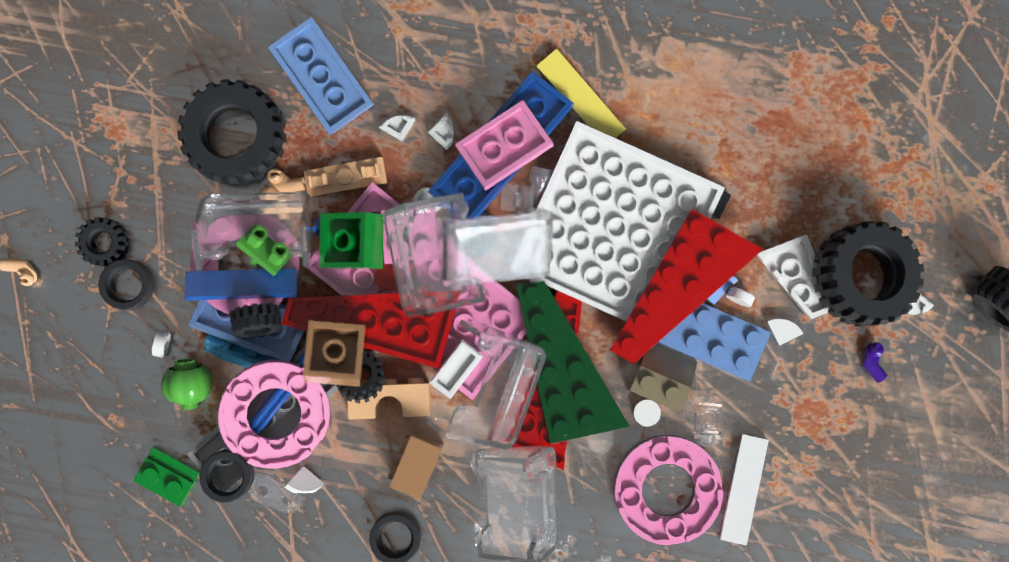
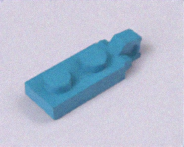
M210 334L205 339V351L244 368L258 362L275 360Z

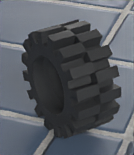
M94 217V220L88 219L85 221L86 225L81 224L79 227L81 229L80 233L76 232L75 237H78V242H75V246L79 247L77 253L83 256L82 259L85 262H90L92 265H109L115 260H121V256L127 253L125 247H129V242H126V238H129L128 233H125L123 231L125 228L115 220ZM99 232H107L112 240L111 246L105 252H98L93 246V238Z
M274 303L243 305L242 308L237 307L229 313L232 336L236 338L264 337V335H272L282 329L280 309Z
M363 350L362 368L367 369L370 373V378L364 385L360 387L336 385L340 394L343 397L345 396L350 402L352 399L356 403H361V400H365V403L369 402L371 396L375 399L378 396L377 392H381L383 389L382 383L385 384L384 371L379 359L377 360L373 353L369 355L368 351Z

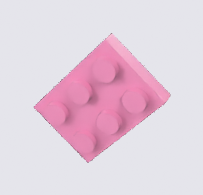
M522 100L456 143L455 146L486 191L553 147V142Z

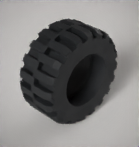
M223 79L217 85L214 82L206 84V90L203 92L198 89L192 94L195 97L192 103L186 101L183 108L187 111L184 116L180 115L178 124L182 125L181 130L177 131L178 140L182 141L183 145L180 149L182 154L188 158L187 162L203 176L229 186H237V184L247 185L251 184L252 180L256 178L258 180L264 178L266 171L277 166L275 163L277 158H282L284 153L282 145L286 143L287 135L284 133L285 121L280 115L281 111L278 106L253 84L249 85L241 80L232 82L229 79ZM227 110H244L256 122L257 133L253 145L241 156L235 158L220 156L213 150L210 144L209 135L213 122L220 114Z
M864 221L832 233L829 239L824 240L820 245L822 252L816 253L814 258L817 268L812 269V277H816L817 284L813 285L815 292H820L821 298H819L822 306H829L828 313L834 318L840 317L841 322L847 325L854 324L857 327L887 324L901 319V316L904 314H908L913 308L910 303L918 301L920 293L917 291L919 288H923L924 279L921 278L924 266L919 263L918 257L921 255L918 248L913 249L911 246L913 244L912 239L908 235L903 237L901 235L903 231L898 227H890L888 223L882 221L876 223L874 221ZM861 249L873 254L883 269V286L880 293L873 300L861 294L852 279V262L857 252Z

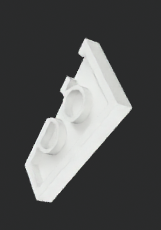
M807 234L764 250L757 255L758 259L809 319L828 313L829 306H822L819 301L821 294L814 290L813 285L817 284L816 277H812V269L817 268V263L814 262L815 254Z

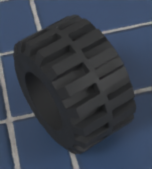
M994 266L972 288L971 295L977 306L988 318L1009 332V269L1002 266Z

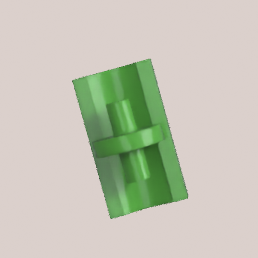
M253 225L236 243L237 247L253 259L251 264L254 267L259 264L273 276L292 257L288 253L289 248L282 242L276 243L268 236V231L261 225Z

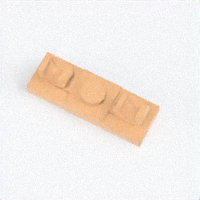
M383 157L304 171L309 198L368 188L372 182L377 186L388 184Z

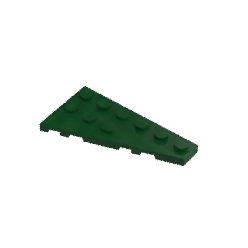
M540 279L517 284V292L550 444L630 427L545 281Z

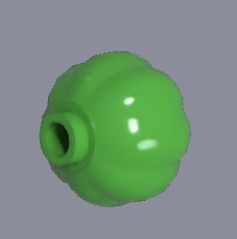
M194 358L174 361V366L169 367L165 371L161 380V389L165 398L170 402L181 405L183 410L197 408L198 403L206 399L213 387V377L210 370L204 364L196 363Z

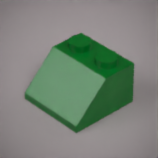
M368 212L320 213L319 268L383 269L384 215Z

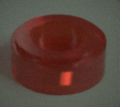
M385 264L383 269L376 270L374 280L381 290L393 291L400 286L402 274L396 266Z

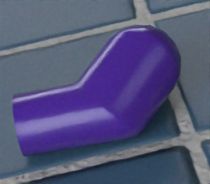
M875 342L865 347L862 364L877 383H880L888 374L879 365L880 356L884 353V347L881 343Z

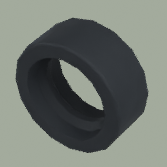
M121 259L113 261L104 268L100 274L98 287L105 303L116 309L132 310L138 309L148 302L153 294L154 280L149 269L142 263ZM131 269L138 273L141 278V291L132 300H120L112 292V278L120 270Z
M224 449L210 455L203 462L199 472V482L203 492L210 499L219 503H230L240 499L250 490L254 481L253 466L247 463L241 455L233 453L230 449ZM222 460L236 462L243 472V480L240 486L231 492H223L217 489L211 480L213 467Z
M393 511L385 513L377 519L370 531L369 543L371 551L382 562H408L418 551L422 534L419 524L412 516L405 512ZM399 522L410 530L411 544L402 553H389L380 543V532L389 523Z

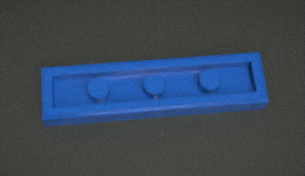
M265 269L187 271L185 275L186 301L297 297V269H280L275 276Z

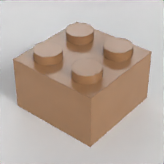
M309 321L303 369L304 382L360 387L365 325Z
M415 431L411 437L406 436L398 452L403 456L400 461H395L388 475V479L392 480L389 487L420 500L444 444Z

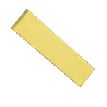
M557 49L536 66L552 87L574 103L572 110L585 125L614 138H617L626 130Z

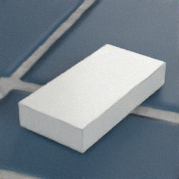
M461 340L429 383L451 399L482 359L483 355L464 340Z

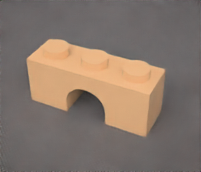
M422 377L408 378V383L398 384L397 379H385V384L382 383L383 389L381 392H377L378 396L375 399L371 396L369 398L370 401L366 403L365 400H361V403H356L353 399L351 402L348 401V419L377 418L378 403L385 396H392L400 401L403 417L431 415L430 383L424 382ZM361 380L360 386L364 385L368 380Z

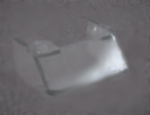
M305 192L218 194L203 197L200 200L191 228L196 271H202L205 258L211 260L221 259L229 252L230 247H237L236 243L253 225L263 226L273 241L276 243L282 242L286 245L291 256H302L303 267H308L311 255L310 195Z
M461 319L459 325L479 337L478 346L480 350L492 356L475 405H459L453 411L450 421L426 417L425 422L444 438L499 449H508L514 445L518 438L545 363V352L542 348L531 342L496 328Z

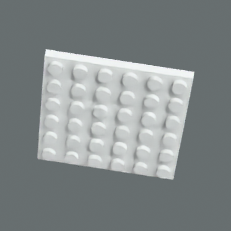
M576 121L510 269L534 280L543 279L547 286L627 321L690 210L694 209L711 219L725 187Z

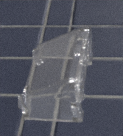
M463 193L404 203L387 209L384 213V226L404 313L410 318L486 301L485 283L478 276H470L459 223L465 220L469 211Z
M539 207L530 208L529 213L519 211V213L475 218H435L440 283L443 286H448L450 291L463 290L465 285L529 278L530 282L544 281L545 276L550 275L553 235V213L550 210Z
M549 446L478 449L472 453L471 468L474 470L475 475L484 476L486 525L477 532L475 537V545L478 547V558L506 562H542L556 549L559 540L556 455L554 448Z

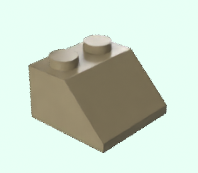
M656 344L640 358L627 390L677 412H681L692 385L697 361Z

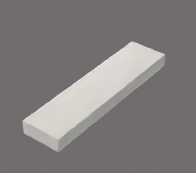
M746 434L740 435L719 535L720 540L747 545L768 439Z

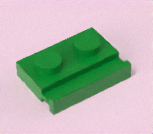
M153 446L133 481L181 507L193 488L200 470Z

